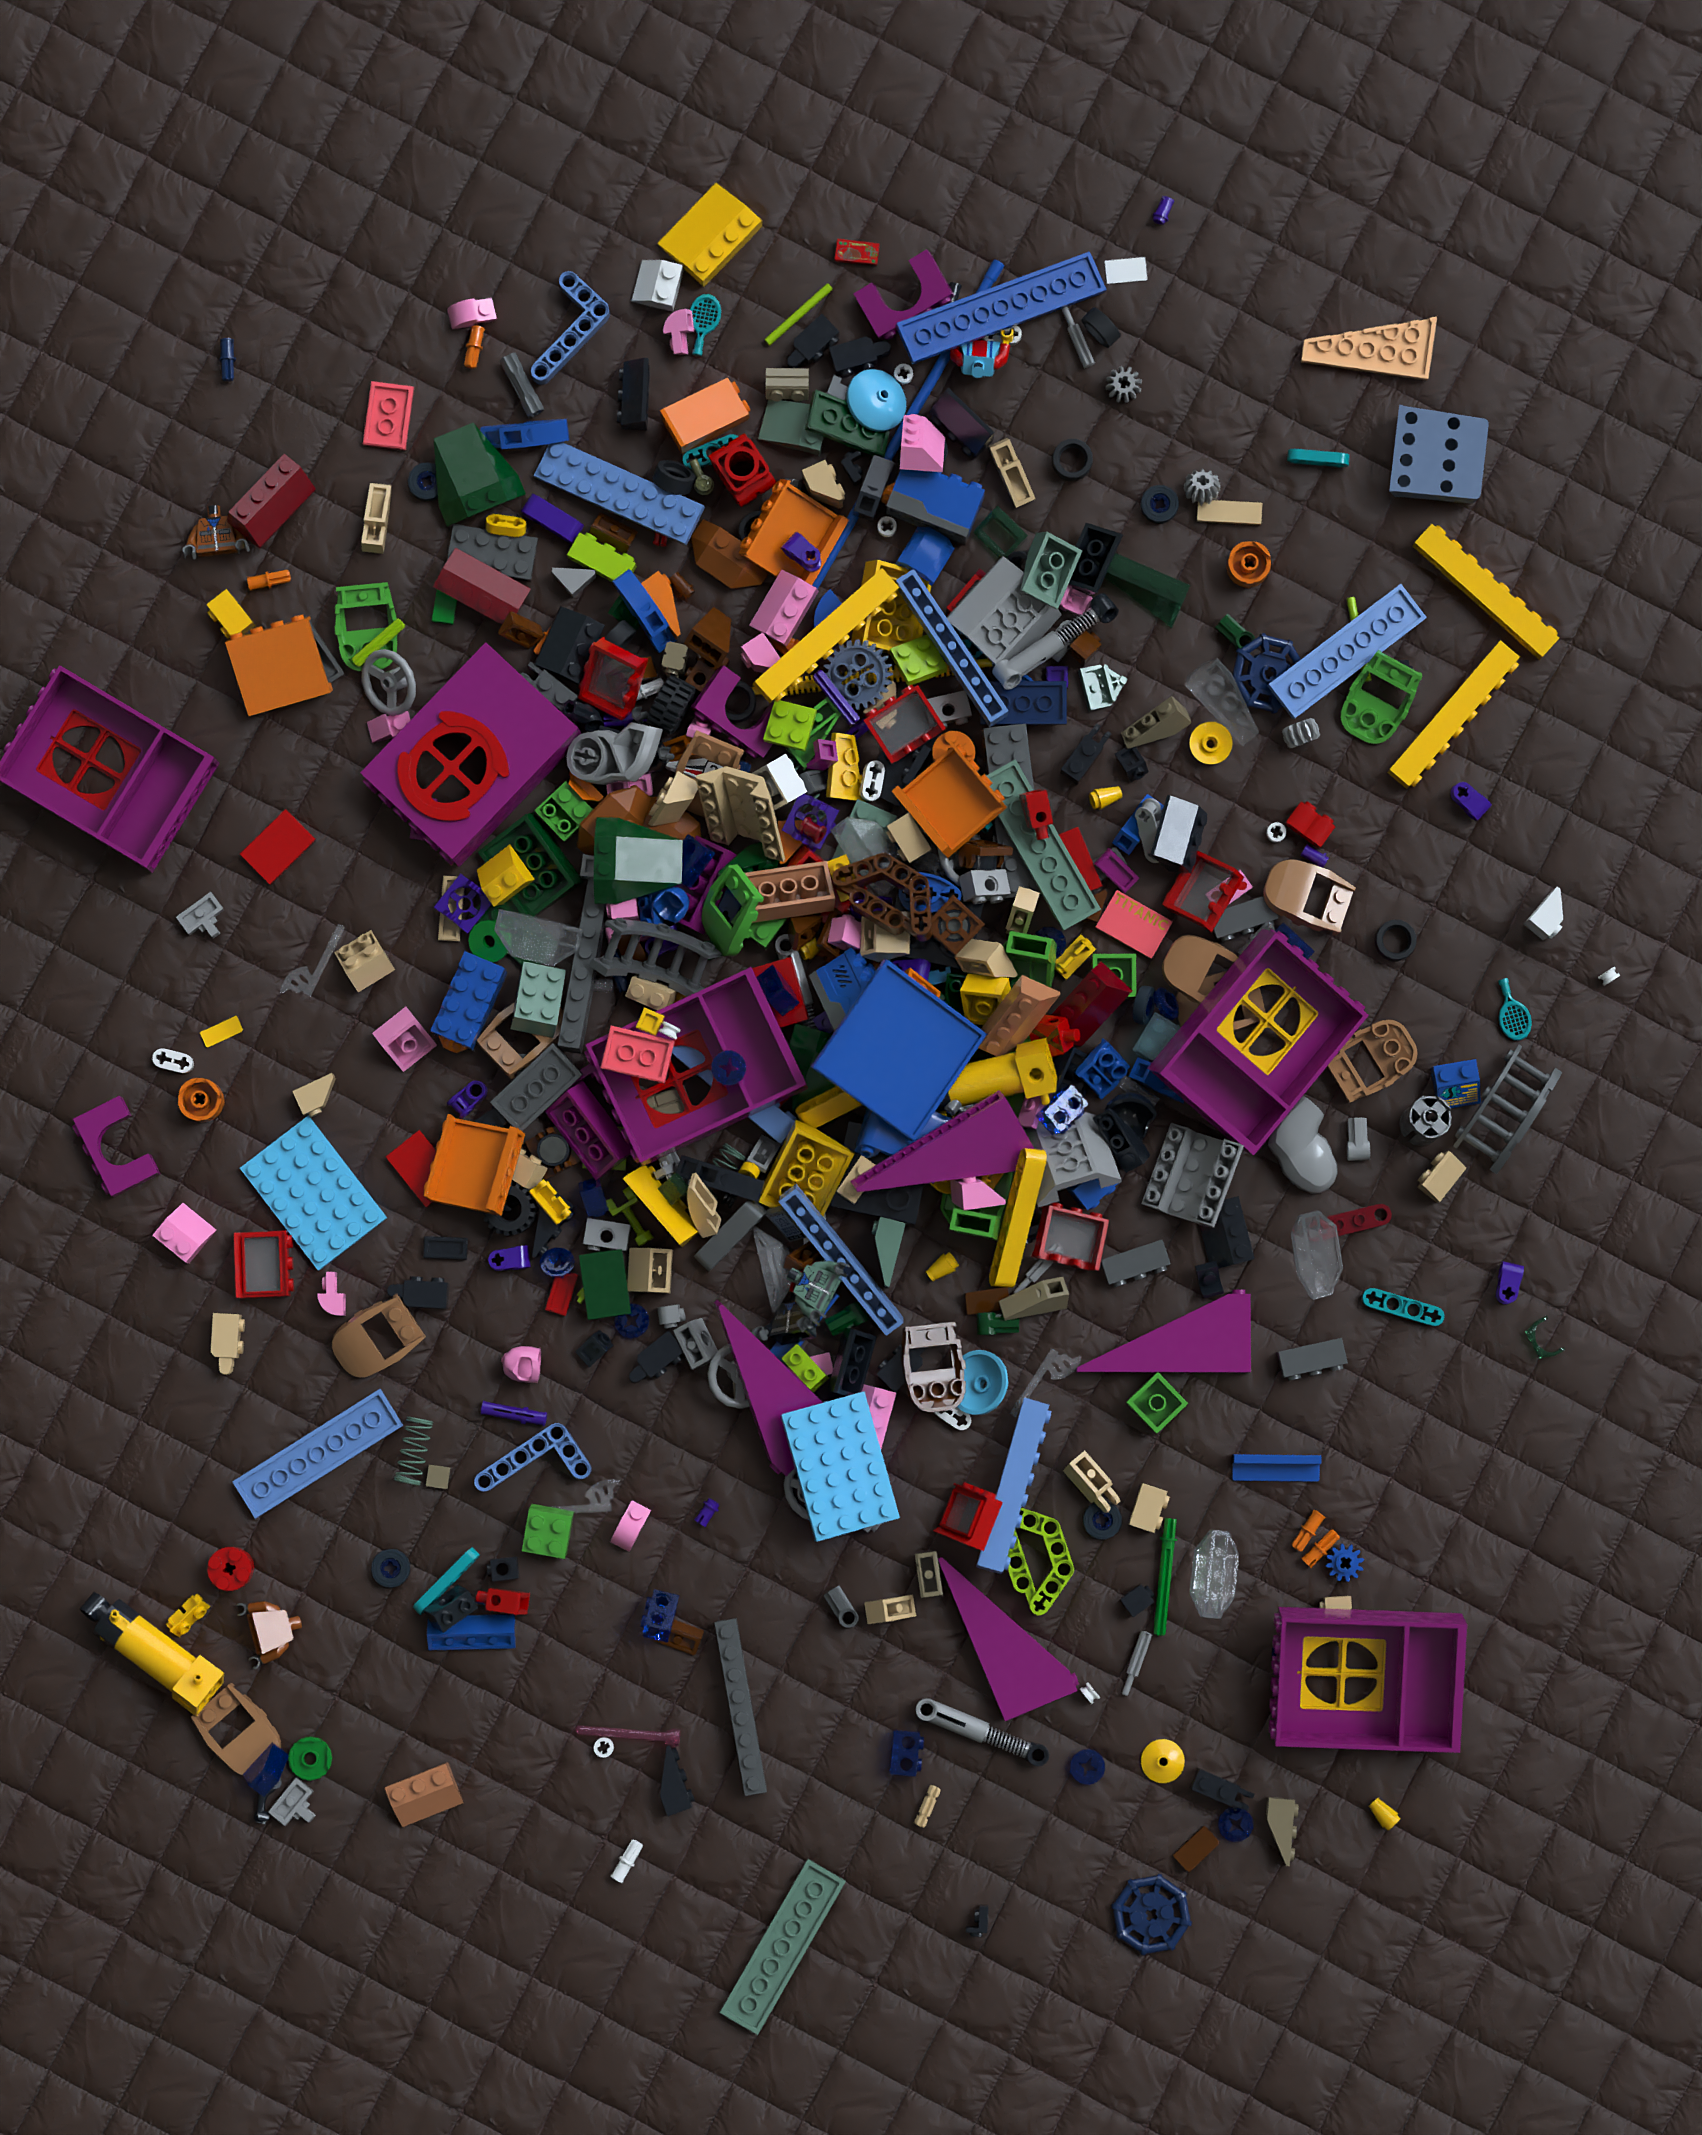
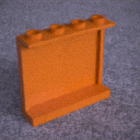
M780 479V481L774 484L772 488L773 493L770 498L762 505V512L759 518L753 521L751 525L752 530L748 537H745L741 542L739 554L776 578L780 571L784 570L813 585L849 519L842 515H837L791 485L790 480ZM795 532L800 533L820 551L822 563L817 571L808 572L782 551L781 547Z
M303 614L291 617V622L283 623V620L270 624L271 627L267 629L259 626L250 629L251 633L243 635L242 632L230 635V639L225 642L248 716L333 691L331 682L327 680L311 629L310 616L304 618Z
M951 740L948 743L952 747L905 788L901 789L897 786L892 790L897 799L947 858L1007 808L1003 803V800L1006 798L998 789L992 790L990 786L993 783L985 774L981 776L977 772L980 769L973 759L968 761L965 757L967 752L960 744L955 746Z
M448 1114L442 1124V1135L436 1145L435 1159L430 1165L429 1179L424 1185V1196L431 1202L502 1216L525 1133L516 1127L510 1126L507 1129L457 1119Z

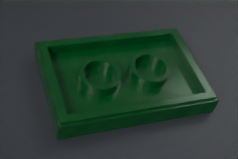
M622 1249L579 1255L588 1320L631 1314Z

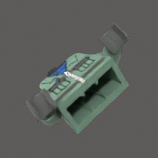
M820 1261L814 1262L811 1266L806 1265L803 1273L794 1268H791L787 1280L797 1284L793 1291L796 1294V1303L802 1313L809 1317L817 1326L821 1325L818 1323L819 1317L823 1316L826 1318L824 1313L842 1278L847 1277V1274L843 1273V1269L845 1267L850 1268V1265L843 1262Z

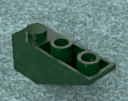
M762 842L747 846L718 872V877L729 865L738 864L743 872L747 873L778 868V860L766 857Z

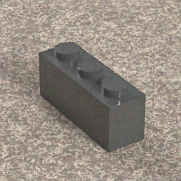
M1264 896L1226 908L1212 932L1215 941L1221 939V942H1226L1234 939L1233 935L1241 933L1244 936L1253 933V928L1262 926V929L1274 926V922L1278 920V915L1267 906Z
M1163 1239L1102 1259L1100 1262L1107 1284H1113L1114 1288L1126 1284L1125 1279L1131 1277L1134 1278V1281L1147 1277L1146 1272L1154 1270L1155 1274L1166 1271V1266L1171 1264Z
M1342 1338L1277 1352L1282 1378L1288 1377V1381L1301 1378L1300 1374L1309 1372L1310 1376L1321 1374L1324 1368L1330 1367L1331 1371L1344 1369L1343 1364L1348 1363Z

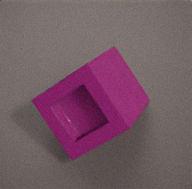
M815 740L813 742L815 759L806 765L807 769L824 771L838 762L836 741Z

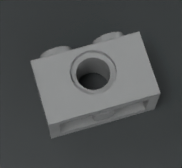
M965 690L927 699L945 728L948 727L947 724L953 722L956 725L965 724L972 717ZM950 706L954 709V714L946 716L943 714L942 709ZM926 710L929 727L935 725V722Z
M1006 869L971 870L959 876L964 902L973 901V904H981L986 901L999 903L1003 901L1004 897L1011 894Z
M587 1218L583 1244L588 1245L587 1249L600 1251L601 1247L609 1248V1251L617 1249L627 1251L631 1225ZM604 1231L612 1232L613 1239L611 1242H602L601 1235Z
M702 1318L689 1321L673 1330L692 1369L707 1365L718 1352Z

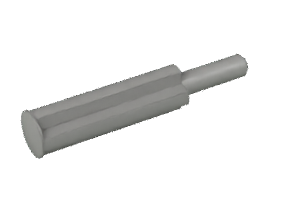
M1068 307L1062 308L1069 325L1067 330L1083 364V368L1093 366L1095 364L1079 325L1074 323Z
M1056 1242L1048 1249L1058 1253L1064 1251ZM1039 1259L1025 1274L1027 1277L1014 1290V1294L1025 1289L1031 1281L1035 1283L1053 1262Z
M1140 1632L1126 1672L1128 1677L1122 1694L1125 1696L1129 1694L1134 1677H1138L1151 1637L1153 1636L1149 1632Z

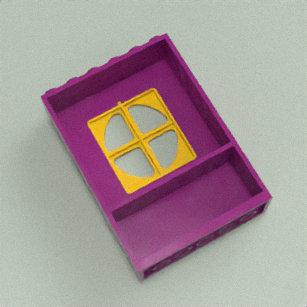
M1262 929L1147 1068L1227 1139L1244 1145L1242 1151L1251 1155H1255L1369 1016L1364 1011V1005L1357 1000L1353 1001L1348 997L1350 993L1346 989L1333 984L1335 980L1329 974L1320 972L1317 963L1310 958L1308 960L1302 956L1304 952L1296 945L1291 946L1286 942L1288 938L1280 931L1276 932L1273 929ZM1270 984L1280 985L1283 987L1284 993L1267 1013H1264L1248 999V994L1258 987ZM1291 997H1294L1299 1005L1300 1018L1295 1034L1290 1036L1274 1022V1017ZM1242 1004L1258 1017L1259 1023L1244 1042L1239 1043L1234 1035L1233 1021L1238 1006ZM1267 1027L1285 1042V1046L1281 1050L1270 1055L1256 1056L1249 1052L1250 1046Z
M1278 1607V1614L1274 1613V1627H1276L1277 1635H1273V1648L1276 1656H1272V1669L1275 1677H1271V1691L1274 1699H1270L1269 1705L1273 1720H1269L1268 1725L1270 1738L1274 1739L1275 1746L1460 1753L1467 1623L1462 1613ZM1331 1641L1339 1643L1338 1665L1336 1668H1317L1306 1665L1307 1658L1316 1648ZM1348 1642L1359 1643L1370 1650L1377 1660V1668H1347L1346 1652ZM1306 1677H1336L1337 1691L1335 1703L1324 1702L1313 1695L1305 1683ZM1347 1677H1365L1377 1680L1374 1690L1367 1697L1352 1704L1344 1702L1345 1679Z

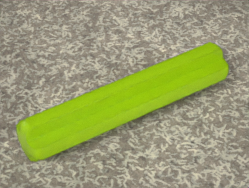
M399 618L396 619L352 658L354 664L358 667L363 665L371 653L380 650L405 628V624Z

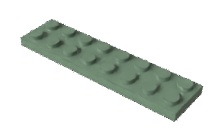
M1016 759L986 775L993 783L990 786L992 790L998 789L1006 798L1003 800V803L1007 808L997 817L1062 931L1100 911V906L1053 824L1047 825L1050 837L1037 840L1035 829L1027 827L1019 794L1033 791ZM1039 812L1036 814L1037 821L1041 818V814Z
M807 1859L722 2007L721 2014L755 2034H759L846 1881Z

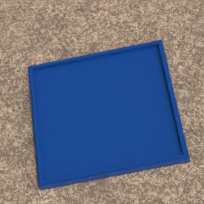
M884 959L813 1062L811 1068L908 1139L915 1142L987 1033L889 960Z

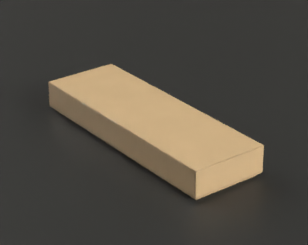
M1212 500L1210 504L1204 502L1200 505L1198 502L1197 522L1261 525L1262 503Z
M443 876L442 896L456 880V876ZM464 888L457 889L454 892L459 896H463ZM450 897L448 907L453 914L457 909L456 901ZM462 898L458 904L459 908L462 910L464 898ZM440 913L438 940L460 942L461 928Z

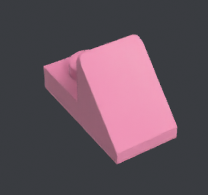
M406 711L403 714L394 716L383 714L368 721L367 725L372 743L394 738L411 720L409 712Z

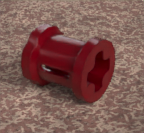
M806 817L798 829L799 834L807 835L813 839L815 844L820 843L827 832L825 826H819L810 817Z

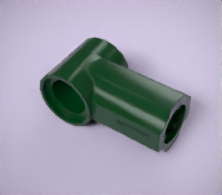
M1229 614L1224 616L1215 627L1235 646L1236 650L1243 647L1239 643L1241 638H1247L1250 642L1255 639L1252 633L1246 631Z
M859 1301L844 1308L845 1310L825 1319L833 1336L844 1332V1328L856 1327L871 1319Z
M977 1313V1335L1019 1333V1318L1004 1321L1002 1314Z

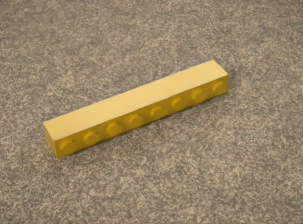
M1431 524L1414 542L1412 547L1540 660L1558 641L1557 631L1550 625L1546 626L1541 622L1542 618L1536 612H1530L1525 607L1526 604L1519 597L1514 598L1509 593L1510 589L1505 584L1494 580V575L1488 569H1482L1477 564L1478 561L1474 556L1465 554L1461 550L1462 546L1454 539L1451 541L1446 537V532L1440 526Z
M883 568L880 569L753 683L755 688L769 703L773 700L776 702L780 701L786 695L784 691L789 686L794 688L802 681L800 677L805 672L810 674L818 667L816 662L820 658L826 660L834 652L832 648L837 643L841 646L850 638L848 634L853 629L857 632L866 624L865 618L869 615L873 618L882 610L880 605L883 602L890 603L897 596L896 591L899 589V586Z
M1500 640L1387 773L1406 789L1410 785L1415 787L1422 779L1419 774L1424 769L1428 771L1436 761L1433 758L1439 752L1442 755L1450 746L1447 743L1452 736L1455 739L1464 730L1461 725L1466 720L1470 723L1477 714L1475 709L1479 704L1484 706L1491 698L1489 695L1493 688L1498 690L1505 682L1503 676L1507 672L1512 674L1519 664L1516 661L1520 656Z

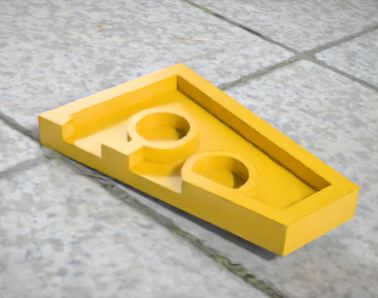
M832 733L831 741H836L838 762L828 768L826 797L852 801L859 799L867 802L860 796L862 775L859 773V756L855 735Z

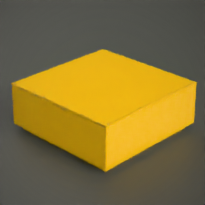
M644 1008L636 1028L657 1036L665 1016Z

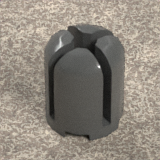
M1422 1096L1401 1115L1399 1126L1402 1135L1405 1137L1414 1130L1415 1134L1408 1142L1417 1146L1430 1145L1450 1128L1452 1124L1451 1108L1445 1100L1438 1096ZM1433 1112L1435 1115L1427 1121L1426 1117Z

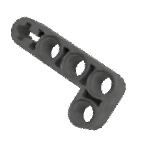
M749 1199L718 1230V1233L694 1255V1258L710 1272L766 1216L767 1209L770 1208Z

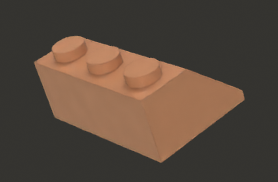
M448 1762L385 1787L392 1809L402 1827L464 1803Z

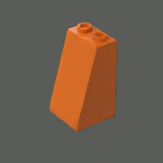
M729 378L660 410L662 421L682 456L687 451L709 442L749 419L748 412L751 411L745 400L741 401L738 396L740 393L738 386L735 382L731 383Z

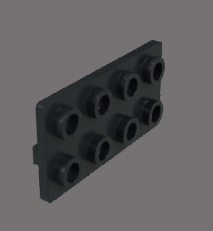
M904 713L886 743V747L892 753L931 727ZM941 733L892 765L884 752L880 753L876 761H880L884 765L885 774L879 797L896 807L900 806L901 802L893 794L892 790L897 786L901 789L905 788L918 776L932 752L935 741L941 736ZM876 765L870 770L873 772L872 779H874V775L879 773V770L876 769ZM871 783L870 788H867V790L875 794V791L872 790L873 783Z

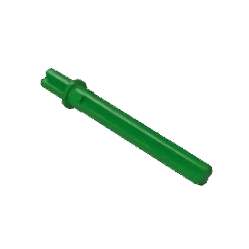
M1165 1518L1163 1537H1160L1162 1540V1551L1154 1622V1634L1160 1636L1166 1634L1175 1541H1177L1175 1538L1177 1519Z

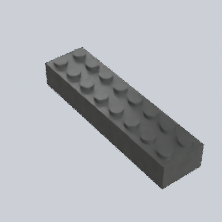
M1026 724L983 728L980 733L986 775L1016 759L1034 791ZM998 817L994 818L991 821L993 823L994 841L1013 848L1012 855L1004 856L1001 867L997 868L1006 869L1011 893L1004 897L1003 901L1015 900L1019 886L1039 892V897H1043Z

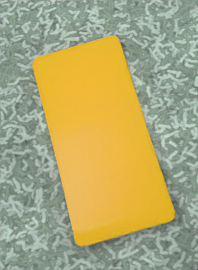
M234 1016L201 1031L200 1034L206 1047H210L242 1032L243 1028L238 1017Z

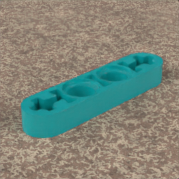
M1376 1288L1366 1289L1362 1294V1302L1369 1308L1430 1326L1440 1325L1444 1320L1445 1315L1442 1309L1430 1304ZM1375 1292L1374 1295L1377 1298H1382V1294L1386 1295L1383 1300L1382 1307H1379L1381 1302L1373 1301L1370 1304L1366 1295ZM1389 1298L1398 1300L1399 1305L1396 1310H1390L1386 1304ZM1410 1304H1416L1419 1307V1314L1417 1316H1410L1408 1314L1407 1308ZM1424 1307H1427L1425 1312L1433 1313L1436 1310L1437 1315L1440 1316V1319L1431 1322L1432 1318L1424 1316V1320L1420 1318Z
M473 1547L470 1548L414 1604L413 1609L419 1615H422L424 1613L423 1609L436 1601L479 1558L480 1554Z

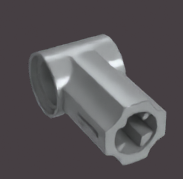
M1348 1118L1347 1160H1370L1367 1118Z

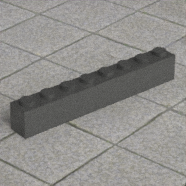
M588 879L558 1047L561 1051L582 1054L597 971L590 967L592 958L600 957L607 920L606 904L594 903L593 879Z
M737 1618L715 1621L745 1796L767 1792Z

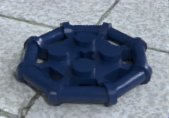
M1261 633L1259 637L1244 647L1237 649V657L1230 682H1233L1244 701V706L1247 708L1254 707L1270 711L1274 714L1283 707L1267 685L1291 668L1285 661L1287 653L1294 665L1301 660L1290 639L1284 640ZM1269 645L1280 647V652L1269 651ZM1261 646V653L1256 654L1254 657L1251 654H1249L1250 652ZM1244 660L1249 662L1247 675H1241ZM1270 667L1271 672L1274 674L1267 679L1264 673ZM1248 680L1249 686L1253 689L1251 694L1248 693L1242 681ZM1258 695H1268L1269 702L1257 700Z
M1162 1874L1134 1880L1129 1879L1128 1884L1114 1904H1111L1117 1938H1121L1144 1956L1148 1953L1170 1949L1173 1951L1176 1949V1944L1187 1928L1192 1925L1186 1891L1176 1887L1162 1877ZM1154 1885V1891L1148 1893H1140L1138 1889ZM1163 1887L1174 1896L1167 1899L1159 1893V1890ZM1134 1892L1137 1896L1130 1907L1124 1905L1131 1893ZM1176 1902L1179 1904L1181 1918L1174 1917L1172 1904ZM1156 1909L1155 1914L1157 1918L1146 1919L1148 1917L1146 1911ZM1122 1911L1129 1912L1131 1925L1127 1927L1124 1925ZM1173 1922L1178 1923L1179 1926L1173 1935L1169 1937L1166 1932ZM1133 1929L1144 1936L1143 1941L1140 1942L1129 1933ZM1163 1936L1165 1941L1149 1944V1938Z

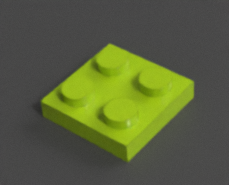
M928 635L890 648V655L908 686L947 672L944 660Z
M781 700L778 702L774 701L763 738L764 742L805 752L817 710Z

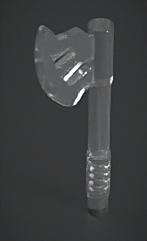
M337 925L314 973L311 975L307 966L295 969L284 979L280 989L281 993L288 990L296 993L304 991V994L311 997L341 937L344 926ZM301 974L309 981L308 984L301 980L299 977ZM294 980L299 985L294 986L293 984H291V981Z
M1051 1348L1029 1385L1021 1394L1019 1400H1017L1010 1415L1015 1418L1017 1417L1023 1399L1030 1398V1395L1047 1370L1051 1374V1379L1065 1378L1076 1370L1082 1357L1070 1358L1066 1354L1058 1355L1059 1352ZM1065 1360L1070 1364V1367L1067 1368L1062 1361ZM1053 1362L1058 1364L1061 1369L1060 1372L1052 1365Z
M605 1479L594 1484L585 1494V1497L591 1502L589 1505L554 1506L553 1508L574 1511V1513L612 1511L610 1500L614 1498L613 1488L620 1481ZM607 1486L608 1490L607 1495H605L603 1490V1487ZM596 1492H598L601 1497V1503H598L596 1499Z

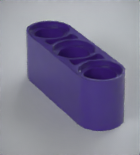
M533 493L521 510V513L570 544L574 543L579 532L584 527L581 522Z

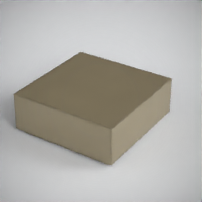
M429 1465L426 1486L448 1489L451 1467Z

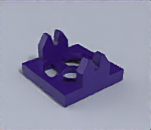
M804 793L797 797L782 831L792 835L791 837L802 841L804 844H810L821 849L840 810ZM810 804L814 806L812 811L806 814L799 811V808L804 805ZM819 810H823L826 814V824L820 821L818 816ZM808 814L815 815L817 818L816 824L827 828L822 841L815 844L813 839L807 835L799 834L795 826V817L803 821Z
M460 873L434 908L469 934L492 904L479 886ZM460 888L472 889L467 896H459L454 892ZM477 894L481 901L479 911L473 907L472 901ZM450 897L456 901L457 909L453 914L448 907ZM462 898L470 900L471 906L469 909L462 910L459 908L458 904ZM470 912L474 915L473 918L467 920L458 919L462 913Z

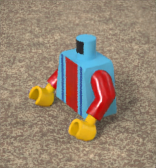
M1011 329L1010 335H1004L1005 330L1001 331V340L1003 341L1001 344L996 341L976 340L950 350V358L957 366L961 367V371L965 375H973L976 378L993 376L995 370H998L1007 363L1010 351L1009 343L1014 339L1013 329Z

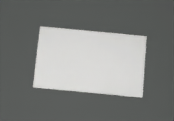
M1145 257L1105 261L1107 284L1147 280Z

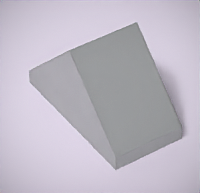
M552 568L553 576L573 598L596 578L595 570Z
M761 1135L746 1162L754 1163L758 1166L760 1172L766 1174L781 1145Z

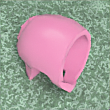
M520 1346L504 1353L501 1362L503 1363V1371L509 1378L518 1382L538 1383L541 1365L540 1348Z

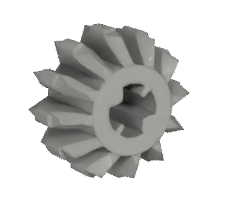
M1120 366L1119 373L1116 370H1112L1111 374L1113 377L1108 376L1106 379L1110 383L1106 385V390H1112L1109 397L1112 398L1117 395L1116 402H1120L1122 397L1124 402L1128 403L1129 397L1135 400L1137 397L1135 393L1141 392V388L1138 385L1142 384V380L1136 379L1138 372L1130 374L1131 367H1128L1127 372H1124L1123 367ZM1122 381L1127 382L1125 389L1121 388Z
M1203 468L1200 472L1194 470L1192 474H1188L1184 483L1186 498H1192V503L1198 501L1200 505L1204 502L1210 504L1212 499L1216 500L1220 491L1218 476H1212V471L1205 472Z
M1312 718L1285 727L1282 731L1284 741L1289 748L1308 743L1320 736L1318 724Z

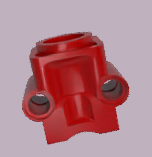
M745 433L729 442L727 446H723L708 455L715 472L735 503L740 507L757 498V495L767 492L776 483L767 463L752 440ZM738 462H748L754 467L753 471L746 476H737L731 469Z

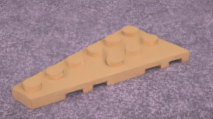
M1437 317L1368 328L1356 332L1350 331L1333 336L1327 335L1305 339L1301 362L1427 381L1429 378Z

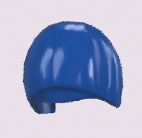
M671 887L659 892L653 899L652 906L665 920L678 923L685 917L688 911L689 899L684 890L679 887Z

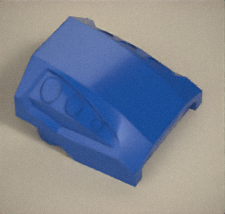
M917 527L898 558L896 565H901L909 571L914 569L919 577L928 581L932 586L954 551V547L947 537L930 527Z
M1104 1038L1101 1039L1102 1042L1075 1071L1076 1075L1101 1100L1118 1085L1120 1079L1126 1076L1127 1070L1130 1068L1123 1057Z

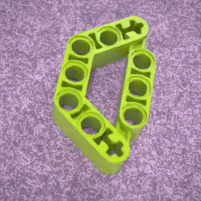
M1021 1508L1023 1517L1019 1528L1042 1535L1053 1568L1036 1591L1016 1530H1014L1013 1536L1017 1537L1014 1549L1009 1548L1007 1557L1019 1556L1022 1564L1019 1568H1012L1009 1564L1008 1572L1014 1589L1020 1593H1025L1030 1610L1036 1615H1043L1049 1610L1073 1575L1074 1566L1059 1522L1054 1518ZM1031 1514L1035 1517L1036 1522L1032 1527L1025 1526L1023 1520L1026 1515ZM1049 1521L1054 1522L1056 1525V1530L1052 1534H1047L1044 1530V1525ZM1055 1542H1059L1063 1546V1551L1059 1555H1055L1051 1551V1546ZM1067 1563L1069 1565L1070 1571L1067 1575L1059 1574L1058 1567L1060 1564ZM1026 1577L1029 1584L1027 1588L1019 1589L1016 1582L1018 1578ZM1049 1581L1057 1583L1058 1588L1055 1593H1048L1045 1586ZM1041 1591L1046 1596L1052 1597L1050 1601L1044 1600L1043 1606L1045 1607L1043 1610H1034L1036 1607L1033 1604L1034 1601L1039 1602L1043 1597L1039 1595Z

